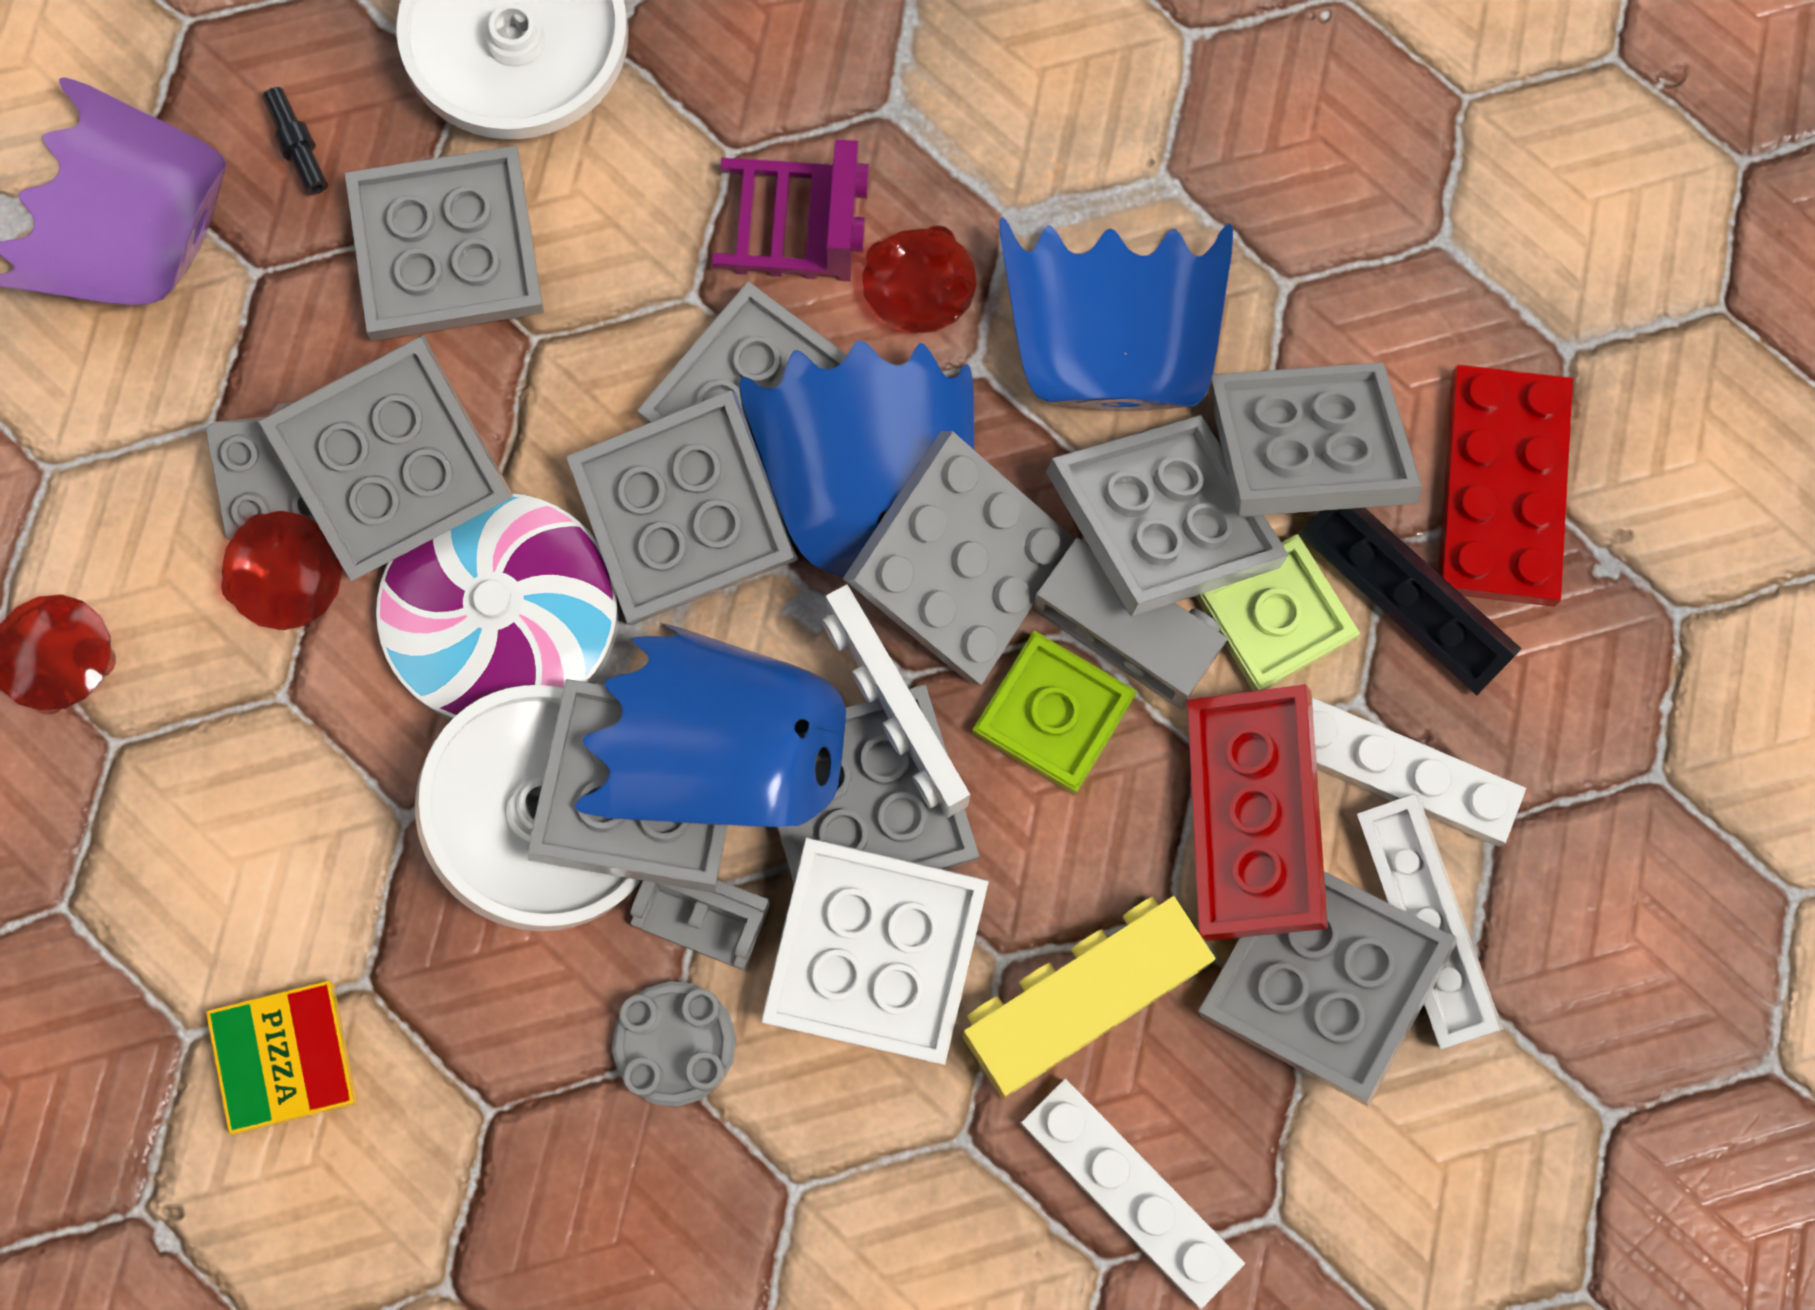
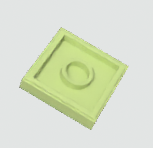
M1298 534L1282 542L1288 557L1281 568L1195 596L1203 611L1219 624L1221 628L1219 632L1228 638L1225 646L1252 691L1265 690L1356 640L1360 635L1357 627Z

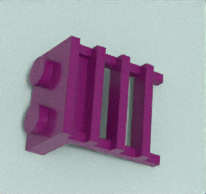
M835 139L833 165L721 157V173L743 174L736 254L713 253V268L734 269L736 274L748 275V270L770 272V275L773 277H782V273L805 274V279H816L817 275L839 276V281L851 282L853 252H863L865 217H856L857 198L867 199L869 163H858V141ZM756 175L777 176L771 257L749 255ZM790 177L812 179L805 259L784 257Z

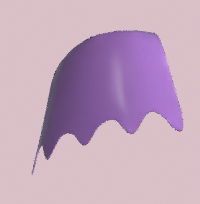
M62 77L59 79L60 86L76 106L80 121L75 127L48 132L42 137L46 147L58 160L60 170L58 175L47 184L28 188L19 193V199L32 214L34 228L26 237L0 242V255L14 267L11 272L0 274V287L126 305L151 304L163 300L179 283L201 249L226 169L225 159L217 150L182 130L90 85Z

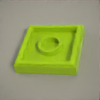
M1033 631L973 728L972 735L1076 796L1138 691L1040 633Z

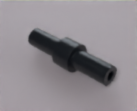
M273 87L266 90L262 95V99L277 129L274 138L283 157L286 160L292 161L307 194L316 195L327 189L328 183L313 153L316 144L306 123L298 121L283 88Z

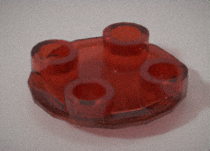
M936 225L927 229L904 230L883 241L872 244L866 254V265L862 274L864 298L874 315L893 329L912 334L937 332L957 322L971 306L977 287L975 265L965 248L956 241L955 235L947 227Z
M286 511L253 515L243 526L238 528L227 545L222 565L223 579L221 589L226 600L234 604L240 614L261 627L283 631L307 626L326 613L339 593L343 570L341 563L316 522L305 515Z
M62 594L37 596L17 606L0 623V689L18 705L34 709L38 713L45 715L55 714L61 709H66L86 699L103 681L104 677L113 671L116 664V654L111 648V635L102 616L82 600Z

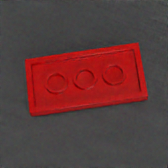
M1457 364L1452 372L1439 574L1463 596L1555 607L1561 601L1573 378L1459 364Z
M1306 684L1187 700L1200 936L1205 941L1328 929L1311 690Z

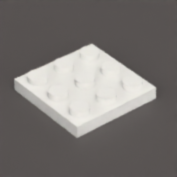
M805 837L761 1022L945 1065L989 881Z

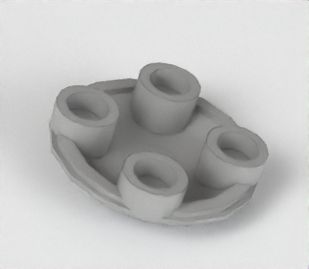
M669 981L646 988L639 995L631 996L624 1002L620 1010V1018L615 1025L612 1051L618 1074L631 1092L656 1105L680 1107L702 1100L722 1084L733 1064L736 1035L730 1014L713 993L692 983Z

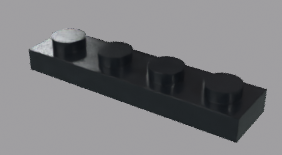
M1365 507L1319 511L1299 534L1476 696L1522 649Z

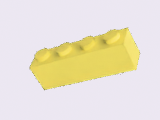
M1153 896L1122 916L1128 926L1109 938L1106 937L1102 929L1093 933L1071 949L1076 957L1072 962L1058 971H1055L1051 963H1047L1019 982L1024 990L1019 996L1005 1005L996 996L967 1015L972 1026L964 1030L962 1038L1002 1100L1190 979L1216 959L1174 896L1160 905Z

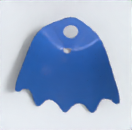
M1000 218L1001 248L1019 352L1029 386L1038 398L1062 405L1105 411H1148L1192 407L1203 400L1211 382L1218 350L1233 249V227L1231 224L1228 223L1224 226L1210 249L1201 256H1195L1191 253L1183 237L1176 229H1171L1165 235L1155 252L1150 255L1141 256L1127 248L1121 237L1113 229H1107L1095 246L1088 252L1075 254L1067 249L1059 234L1051 225H1047L1044 228L1035 248L1028 252L1018 243L1006 219ZM1108 403H1118V404H1120V405H1106V404H1108Z
M859 340L854 343L846 359L833 369L820 368L803 352L795 350L787 362L782 382L776 388H763L747 377L740 379L739 387L744 410L774 497L793 541L812 565L841 577L845 576L879 525V515L883 511L889 510L940 431H953L974 450V391L971 368L968 364H965L961 367L956 377L948 378L943 374L932 353L923 343L916 346L907 363L893 365L882 359L866 342Z
M663 624V626L676 632L677 636H644L632 639L633 643L648 655L649 661L646 666L637 671L615 676L605 681L606 689L619 701L622 707V716L620 721L614 726L585 736L583 744L608 766L610 776L597 791L585 795L575 804L576 810L589 815L613 819L788 827L800 826L806 823L831 803L839 784L846 708L841 694L829 681L793 664L669 624ZM800 719L809 722L808 731L803 739L797 735L794 729L796 722ZM822 747H826L830 756V771L827 781L824 785L820 786L815 776V762L819 750Z

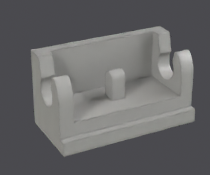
M717 880L715 893L642 881L630 912L633 915L630 925L746 971L771 907L768 899Z

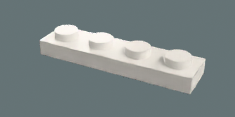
M846 584L826 595V608L829 616L822 619L823 626L836 649L841 651L848 647L859 666L852 671V675L868 703L878 699L889 720L883 722L882 726L899 756L908 751L920 772L912 777L925 803L930 809L939 804L946 818L965 809L969 805V791L849 586Z
M1312 697L1317 770L1390 801L1418 794L1427 817L1498 847L1506 843L1527 788Z
M1412 794L1358 813L1357 815L1388 903L1456 937V945L1424 1003L1440 1049L1503 1030L1419 795Z
M1066 1078L1020 1123L1027 1133L1197 1309H1202L1246 1264Z

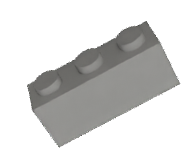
M1078 537L1037 592L1032 609L1180 710L1213 664L1228 639L1219 632L1221 629L1219 624L1209 615L1194 608L1188 612L1176 603L1131 617L1091 548Z

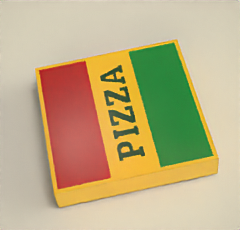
M330 980L206 1011L229 1135L236 1136L358 1105L335 986Z

